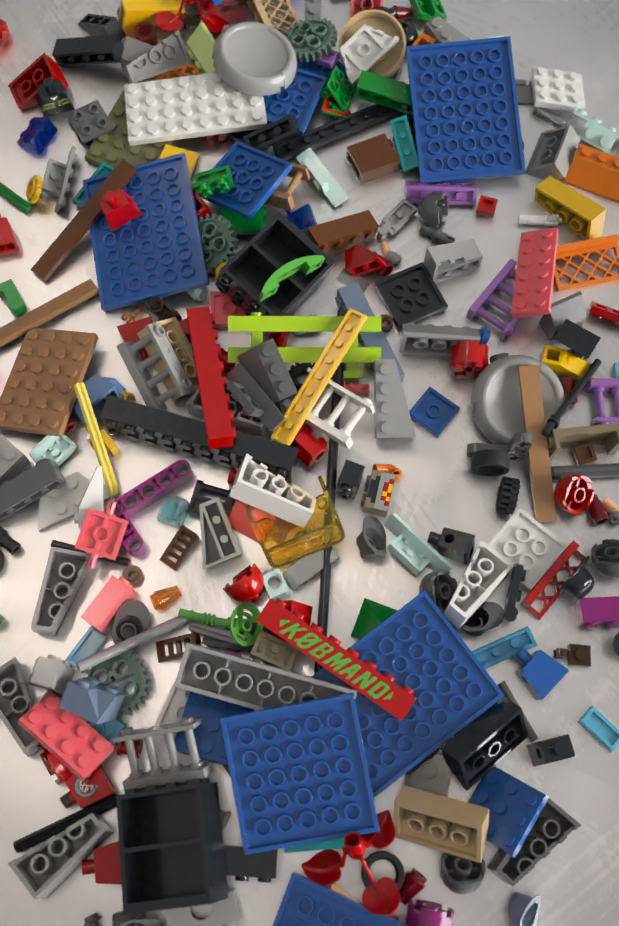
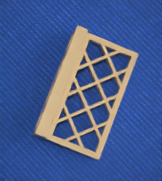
M246 0L255 22L273 27L284 36H286V30L281 28L282 25L287 28L294 27L293 24L285 21L287 18L297 24L299 23L289 0H268L267 2L262 0ZM272 1L278 4V6L275 7L271 5L270 2ZM282 6L288 9V11L285 12L281 10L280 7ZM267 8L273 11V13L270 14L266 12L265 9ZM276 13L284 16L283 19L276 17ZM273 20L279 23V25L275 26L271 24V21Z

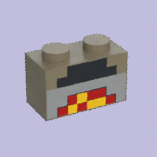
M372 470L371 476L367 475L365 487H368L367 494L363 493L360 504L364 506L363 512L386 517L396 477L395 474Z

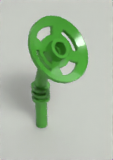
M249 603L237 606L233 610L230 619L219 618L215 614L211 616V613L207 615L206 612L202 614L181 608L178 613L179 617L199 621L203 625L205 623L207 626L210 624L211 627L216 625L230 628L232 638L241 646L254 645L260 631H263V625L256 621L260 611ZM243 609L249 610L253 615L251 616L249 613L243 612ZM252 623H256L254 635L251 636ZM237 636L245 638L246 641L240 640Z

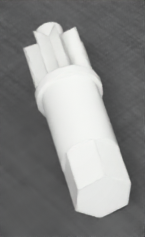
M558 214L518 215V224L558 226V223H562V218H559Z

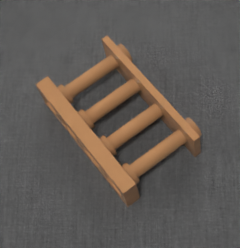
M291 163L293 169L287 176L292 177V180L283 192L278 191L276 188L264 204L292 211L295 204L291 194L300 180L310 181L311 179L307 166Z

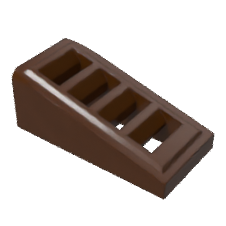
M182 525L159 560L177 571L199 541V536ZM185 534L186 536L191 538V540L187 541L183 538V535ZM179 541L186 545L185 549L178 545ZM175 548V549H177L178 551H180L182 554H181V555H178L177 553H175V552L172 551V550ZM169 554L177 559L176 563L167 558Z
M193 632L156 642L158 663L182 659L184 654L182 642H184L185 647L186 643H190V641L191 643L201 645L200 635ZM173 644H176V654H174ZM164 645H168V656H166Z

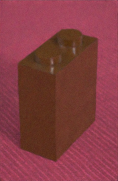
M385 133L347 146L346 159L360 184L398 171L400 156L394 151L392 141L387 138Z

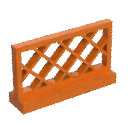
M618 234L557 246L556 260L565 263L562 270L555 266L554 283L557 292L619 280V275L609 272L612 265L619 269ZM613 249L615 254L613 260L604 255L607 250ZM594 253L599 256L598 261L595 263L588 259L589 254ZM572 257H578L583 260L580 266L570 262ZM601 259L610 263L607 270L598 265ZM584 262L593 266L590 273L581 268ZM567 265L577 270L573 277L564 272ZM595 269L604 273L602 278L598 279L592 275ZM578 272L587 277L584 282H580L575 278ZM561 275L570 280L568 285L561 286L559 280Z

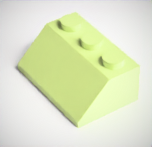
M204 22L198 25L187 41V53L190 60L194 62L198 72L201 74L215 73L217 71L213 65L214 59H212L215 39Z

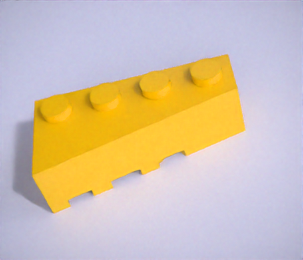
M552 176L547 177L535 187V201L550 214H558L559 218H562L561 224L564 225L566 223L573 229L572 233L576 237L580 235L583 239L589 240L602 235L606 208L590 200Z

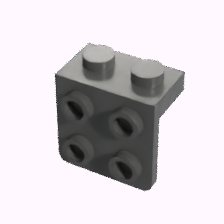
M98 100L66 114L69 126L72 131L76 130L83 143H87L113 130V125Z

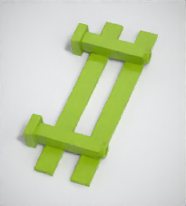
M252 312L251 316H228V332H251V347H228V363H240L237 356L263 343V332H335L344 316H262L261 312ZM367 316V320L359 332H381V316ZM357 334L340 362L345 363L343 378H362V370H358V363H373L375 360L381 359V347H358ZM277 347L284 363H316L325 347Z

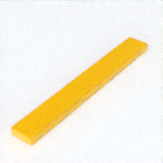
M349 308L284 414L286 419L271 435L270 438L288 446L291 445L367 320L365 314Z

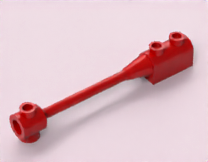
M220 348L221 356L218 357L219 360H223L224 371L221 373L227 374L235 367L236 363H228V352ZM306 424L305 426L302 425L290 446L298 448V458L309 468L325 455L327 442L322 437L317 439L313 435V428Z

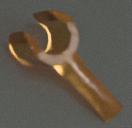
M142 305L132 314L124 313L121 319L126 321L130 318L126 323L133 322L137 315L146 308Z

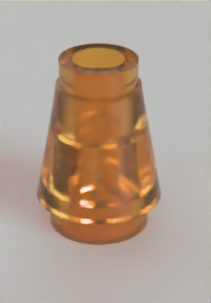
M177 585L153 591V594L149 595L155 610H163L182 596Z

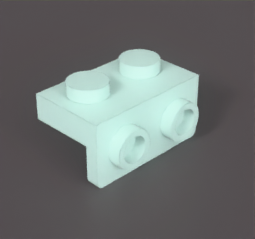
M64 434L62 437L46 435L39 444L33 446L29 456L35 463L49 458L55 461L59 467L78 446Z

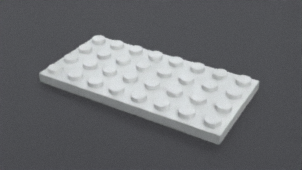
M217 72L124 84L128 141L130 146L254 130L267 125L264 96L247 94L231 87Z

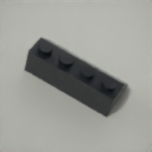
M504 696L464 727L451 740L447 741L441 748L445 763L464 789L468 791L528 737L522 708Z

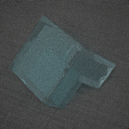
M166 496L156 517L158 522L179 529L184 524L188 514V500L178 496L175 498Z

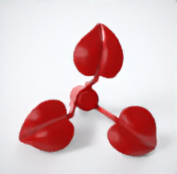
M182 0L176 16L169 11H162L155 18L156 26L162 31L168 33L180 31L183 28L184 22L178 18L181 15L184 3L193 4L196 1L200 19L211 34H220L224 25L227 26L229 24L231 26V24L213 13H206L203 17L199 0Z
M389 810L377 814L380 831L361 835L357 832H350L344 837L343 843L345 847L342 848V858L337 851L326 849L301 864L304 873L309 879L323 886H328L336 883L341 878L340 868L345 866L347 854L354 860L360 859L372 886L364 890L362 903L365 909L374 915H391L398 909L400 904V891L397 884L388 877H383L376 883L364 859L365 847L369 848L372 845L375 849H383L388 847L395 839L396 831Z

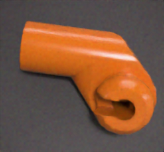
M374 464L372 470L395 474V480L402 476V471L392 464Z

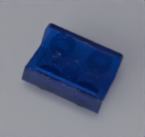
M34 117L29 121V126L20 134L17 144L21 148H33L37 154H42L58 129L48 117Z
M309 204L293 212L286 210V218L304 234H306L308 227L318 225Z

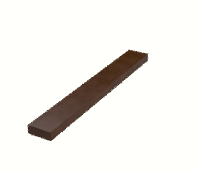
M122 159L30 270L46 282L103 214L98 201L103 198L104 193L107 191L114 192L118 189L123 190L138 172L137 169Z

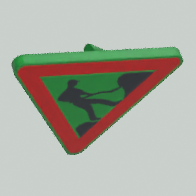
M333 96L325 99L320 110L322 113L329 114L330 116L345 117L352 114L349 109L344 113Z

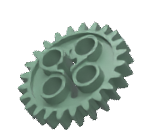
M314 16L311 19L306 17L305 21L299 19L298 24L294 22V27H288L289 31L285 32V37L293 46L297 59L299 58L300 62L306 59L307 63L310 59L315 62L317 57L322 59L321 55L328 56L327 51L332 52V47H336L335 42L338 41L335 25L332 24L331 20L327 21L326 18L321 20V16L317 19Z
M213 213L212 216L206 214V219L200 216V222L198 223L207 273L215 274V269L220 264L229 261L231 256L236 255L233 250L239 248L235 246L239 239L235 238L238 232L233 230L235 226L230 224V221L223 216Z
M132 650L91 667V669L84 670L88 676L82 678L86 679L90 676L99 679V674L104 671L107 679L101 684L106 686L114 683L115 679H122L133 673L134 676L132 678L123 680L115 686L119 688L118 692L125 694L117 715L118 718L123 716V711L126 715H131L130 708L135 711L138 710L136 703H145L141 697L149 696L144 690L151 687L150 684L146 683V680L150 679L151 676L145 675L149 667L142 668L145 660L137 661L139 654L135 653L131 656ZM122 662L127 667L123 674L118 671V666ZM129 682L134 684V691L131 694L126 691V685Z

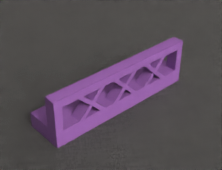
M405 181V200L411 204H422L426 195L433 192H445L444 196L448 197V205H476L478 187L475 183L448 182L426 184L420 183V181Z

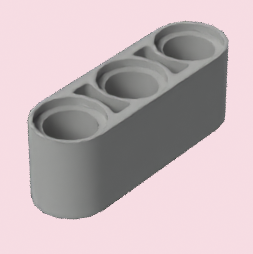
M324 543L282 573L285 581L293 591H296V588L302 583L306 584L308 579H313L312 576L323 569ZM333 547L330 563L341 558Z

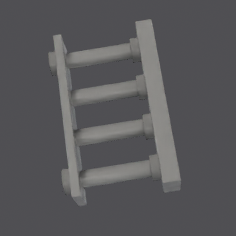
M154 323L145 326L149 334L138 342H123L116 347L146 406L165 411L168 409L165 401L178 393L184 396L195 391L165 334L164 328L160 323ZM153 341L158 351L143 361L139 350ZM162 358L166 369L152 378L147 367ZM171 376L175 386L161 395L156 384Z
M189 716L175 723L133 730V727L121 729L120 734L112 739L113 743L125 742L131 773L122 782L124 790L206 778L213 771L212 763H203V760H200L193 731L202 723V719H193L192 716ZM173 732H185L191 759L189 765L183 766L179 762ZM164 734L171 763L168 769H163L159 765L153 736ZM144 738L151 767L149 772H143L139 768L133 739Z

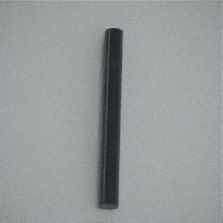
M52 540L51 547L86 553L83 550L76 549L73 544ZM117 556L116 560L98 558L99 560L123 566H129L131 559Z

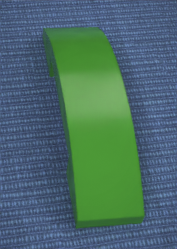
M305 256L280 267L265 283L258 298L261 302L275 294L279 287L278 283L299 270H302L307 275L321 267L325 260L324 256Z

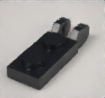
M518 563L513 564L514 567L512 568L504 607L505 619L509 622L517 618L518 610L515 606L516 602H520L522 590H519L520 582H524L526 577V570L523 569L524 565Z

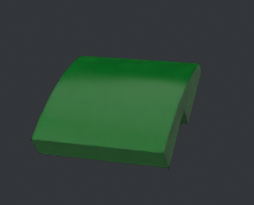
M409 0L415 17L418 19L430 21L438 16L443 20L447 18L440 0Z

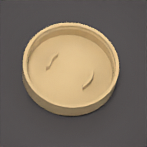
M376 9L361 11L352 16L344 25L339 37V53L340 48L363 25L370 26L374 30L384 31V34L392 37L398 36L399 41L368 70L374 74L390 78L397 72L404 60L406 51L405 32L398 20L385 11Z

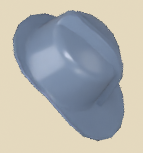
M519 892L512 894L508 907V918L514 926L537 925L538 910L541 904L540 895H535L532 898Z

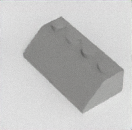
M402 324L400 352L450 355V347L452 345L455 347L457 342L466 340L480 342V334L476 328L468 326L461 328L451 325Z

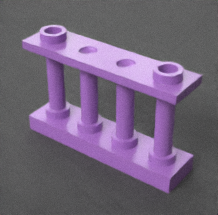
M513 259L506 263L471 305L466 315V318L471 321L476 316H481L503 331L499 338L501 342L506 336L510 338L515 331L514 326L521 318H514L506 325L485 311L484 306L491 303L512 318L511 308L495 298L494 294L497 291H502L513 299L514 290L505 285L507 278L515 281L516 270L514 268L517 262Z
M590 378L585 386L586 393H593L595 395L597 417L593 419L590 426L619 423V378ZM603 393L614 395L616 417H605Z

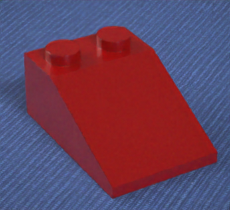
M46 53L37 58L8 85L20 110L38 104L37 86L42 85L45 78H52L53 81L61 80L65 89L69 87L58 63Z

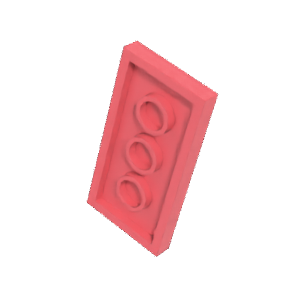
M50 691L19 719L18 724L83 782L114 751L115 747L81 717L60 708L61 699Z

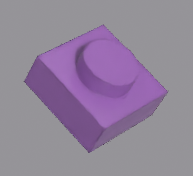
M334 50L332 52L327 51L328 56L321 55L322 59L317 58V64L332 69L341 58L340 53Z

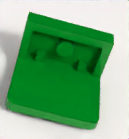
M229 165L194 174L195 183L191 184L192 189L202 198H209L217 192L226 193L231 188H235Z

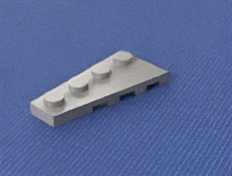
M177 30L124 69L132 84L151 79L192 63L180 32Z

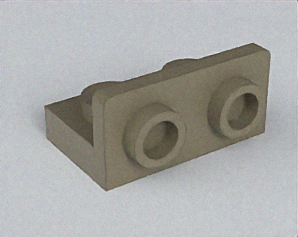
M260 631L250 652V658L254 661L290 671L299 650L288 642Z

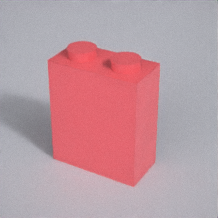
M112 575L81 618L106 636L113 627L119 606L128 600H133L136 596L132 591L133 587L123 577L120 576L117 579Z

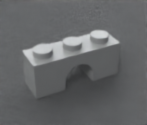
M235 890L228 891L229 898L212 903V912L205 918L197 917L193 913L191 906L166 909L168 926H236V921L240 920V913Z

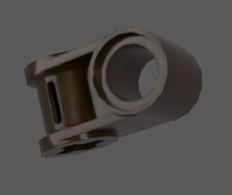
M153 297L148 300L149 316L155 322L176 317L178 322L182 320L181 315L160 298ZM156 307H159V308H160L159 310H152L153 308H156Z

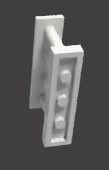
M311 368L307 369L308 374L311 372ZM329 380L326 385L327 389L312 408L304 423L349 449L353 444L350 432L365 411L372 415L375 413L373 402L366 397L361 398ZM333 392L342 396L343 398L328 419H320L318 413ZM287 398L282 404L286 411L292 403ZM349 401L359 406L343 429L338 430L334 427L335 421Z

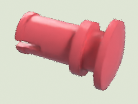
M342 380V387L355 395L369 396V384H353L352 382L346 384L345 380Z

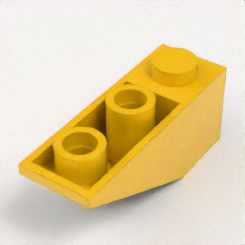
M550 345L544 346L539 357V361L548 365L557 376L564 378L571 376L576 381L582 378L591 365L565 349Z

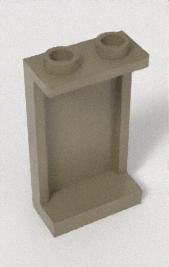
M619 423L553 429L547 437L550 461L559 449L572 448L587 442H591L592 446L605 445L607 455H614L619 450Z

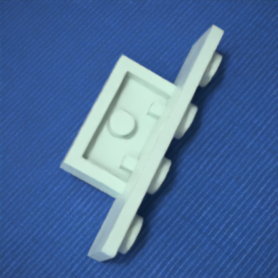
M579 108L577 111L572 110L571 114L586 122L578 135L580 139L608 153L616 139L619 140V134L616 133L617 129L610 125L607 127L601 125L602 121L594 116L592 119L587 117V112Z
M311 148L306 149L296 157L301 165L307 166L309 175L313 180L312 183L317 190L320 189L334 208L348 199L346 192Z
M395 512L389 516L384 525L397 538L389 544L387 549L416 576L426 566H429L433 571H450L453 568L446 559Z

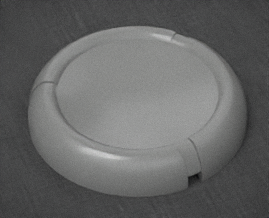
M240 22L231 25L222 31L213 46V65L218 75L228 85L241 92L259 96L276 94L280 92V87L286 89L295 78L297 57L293 46L281 32L266 24Z
M526 355L505 356L490 363L477 377L471 393V404H474L473 418L483 435L494 444L508 445L515 433L525 432L518 367L539 366L545 425H547L549 417L555 414L564 402V390L559 378L542 361Z

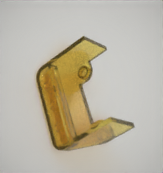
M318 476V480L324 493L315 497L317 500L314 513L304 528L291 522L277 527L275 521L271 518H263L257 521L250 505L246 506L250 525L268 563L272 567L279 568L336 545L344 539V529L322 476Z

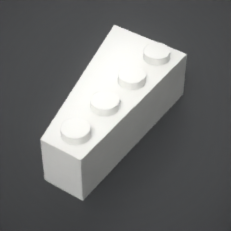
M246 453L236 474L229 496L304 528L314 512L317 499L296 485H289L281 475L275 476L267 470V466L262 463L259 465L252 461L253 457Z

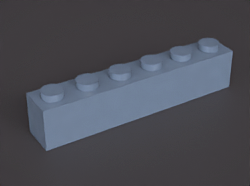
M358 282L337 289L335 301L339 308L341 307L346 312L349 308H352L366 316H375ZM382 329L381 332H359L358 347H381V359H395L402 383L405 374ZM366 363L368 368L374 372L373 363Z

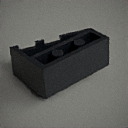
M568 319L564 321L554 340L574 350L573 355L582 360L584 357H590L601 337Z

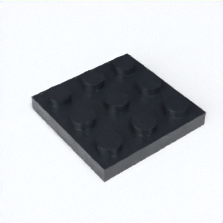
M423 262L374 282V288L398 330L401 329L402 324L416 323L448 308V304Z

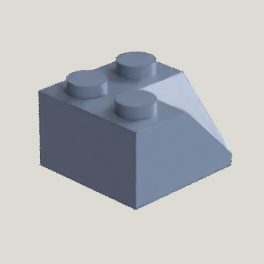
M95 677L78 678V680L68 682L59 707L98 725L117 718L125 694L118 692L119 688L115 686L101 684V681Z

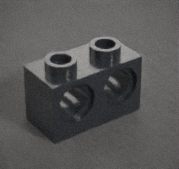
M346 459L336 489V493L341 498L350 500V498L355 499L363 479L365 466Z

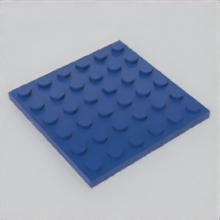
M354 692L227 715L220 718L245 855L344 838L350 832H357L361 835L380 831Z

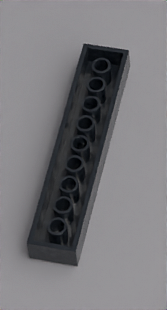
M110 395L100 416L107 431L112 435H124L132 441L142 440L150 446H163L168 451L174 452L177 450L189 457H193V455L198 456L206 462L216 461L224 467L233 466L239 469L247 453L253 457L252 461L259 465L261 463L268 467L267 470L275 476L279 474L285 478L286 482L292 483L298 464V448L236 431L237 438H233L232 447L209 450L205 422Z

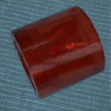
M141 22L135 26L134 36L136 40L153 46L158 45L156 30L153 24Z

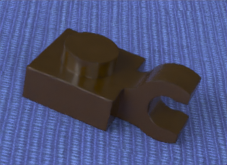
M193 12L189 17L188 13L181 14L178 19L182 20L184 25L179 32L190 31V27L193 26L198 27L201 23L199 12Z
M568 644L567 649L556 648V650H553V658L567 659L568 666L591 667L590 645Z

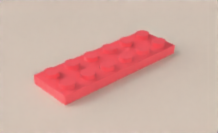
M557 227L521 233L511 308L513 319L551 313L559 234Z

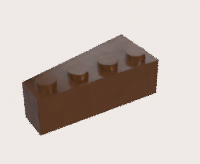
M366 210L308 227L305 235L331 258L344 252L346 249L373 239L376 236L379 225L370 211Z

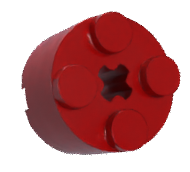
M466 340L457 342L455 347L453 345L450 347V372L455 374L456 379H465L466 377L477 378L481 371L488 366V346L486 344L483 347L479 345L478 341Z

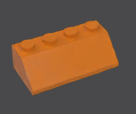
M580 143L563 183L619 203V157Z

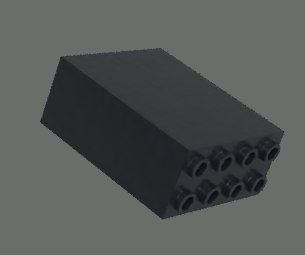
M279 212L220 269L215 285L221 293L226 294L235 306L244 310L246 316H251L252 312H261L262 316L290 315L326 279L335 262ZM312 255L324 256L325 260L321 267L307 275L302 270H299L280 281L275 294L261 302L258 298L265 283L280 267L301 257Z
M209 778L186 780L185 782L146 786L140 789L124 790V795L116 796L124 915L206 905L229 898L217 782H209Z

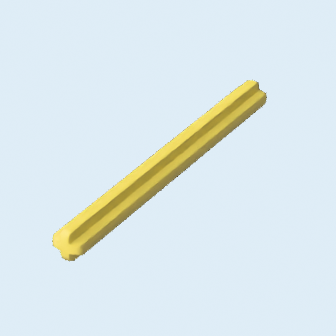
M84 382L74 384V389L99 465L102 466V474L110 496L120 493L85 384Z

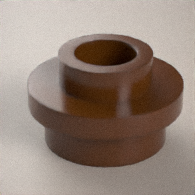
M130 565L123 570L122 577L131 586H134L141 582L143 572L138 566ZM135 572L136 575L133 578H129V573Z

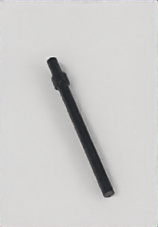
M600 359L593 361L556 413L549 417L547 425L541 432L543 436L548 437L552 430L561 423V418L601 365Z

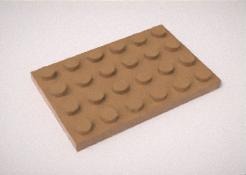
M32 328L25 335L0 397V429L62 437L77 398L74 384L83 382L99 338L97 334L44 328Z

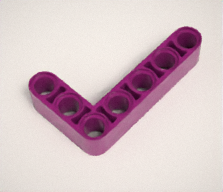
M186 460L176 461L114 500L117 502L114 511H119L116 517L129 521L127 526L130 529L124 534L122 543L131 556H142L146 551V545L129 518L187 483L192 478V470ZM182 468L187 469V472L184 474L178 473ZM164 479L171 480L167 485L161 484ZM147 490H154L151 495H144ZM129 501H137L134 506H127ZM135 542H139V548L132 550L131 545Z

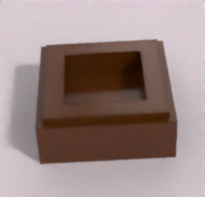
M591 442L571 448L577 465L597 460Z

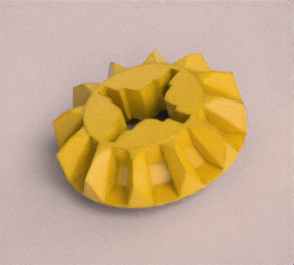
M34 175L28 182L26 189L28 203L35 204L39 199L43 183L41 176Z

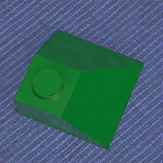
M364 598L351 637L360 640L398 610Z

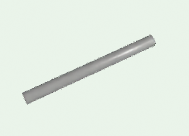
M177 616L77 661L76 666L79 672H82L193 620Z

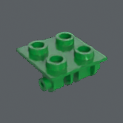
M335 65L332 72L328 75L324 88L321 90V95L323 98L333 96L343 112L346 113L354 91L353 87L345 79L343 72Z

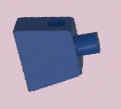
M522 647L514 655L522 663L516 673L535 700H543L569 671L542 650L530 654Z

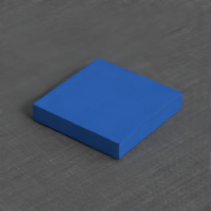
M429 386L409 413L411 420L438 438L459 412L460 407Z

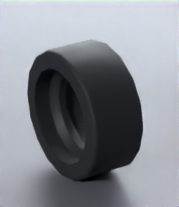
M486 449L476 451L472 454L471 470L483 476L504 475L509 471L510 456L500 450Z
M387 851L371 853L365 859L369 870L375 861L387 860L391 862L396 870L394 882L400 890L405 879L401 861L394 854ZM362 865L361 878L364 886L367 888L372 886Z

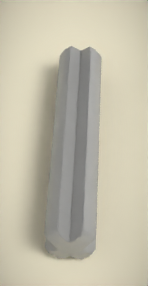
M195 620L189 624L190 632L242 647L234 641L230 630L217 626L211 627L210 624L207 626L205 623L203 625ZM237 636L240 640L246 641L245 638Z

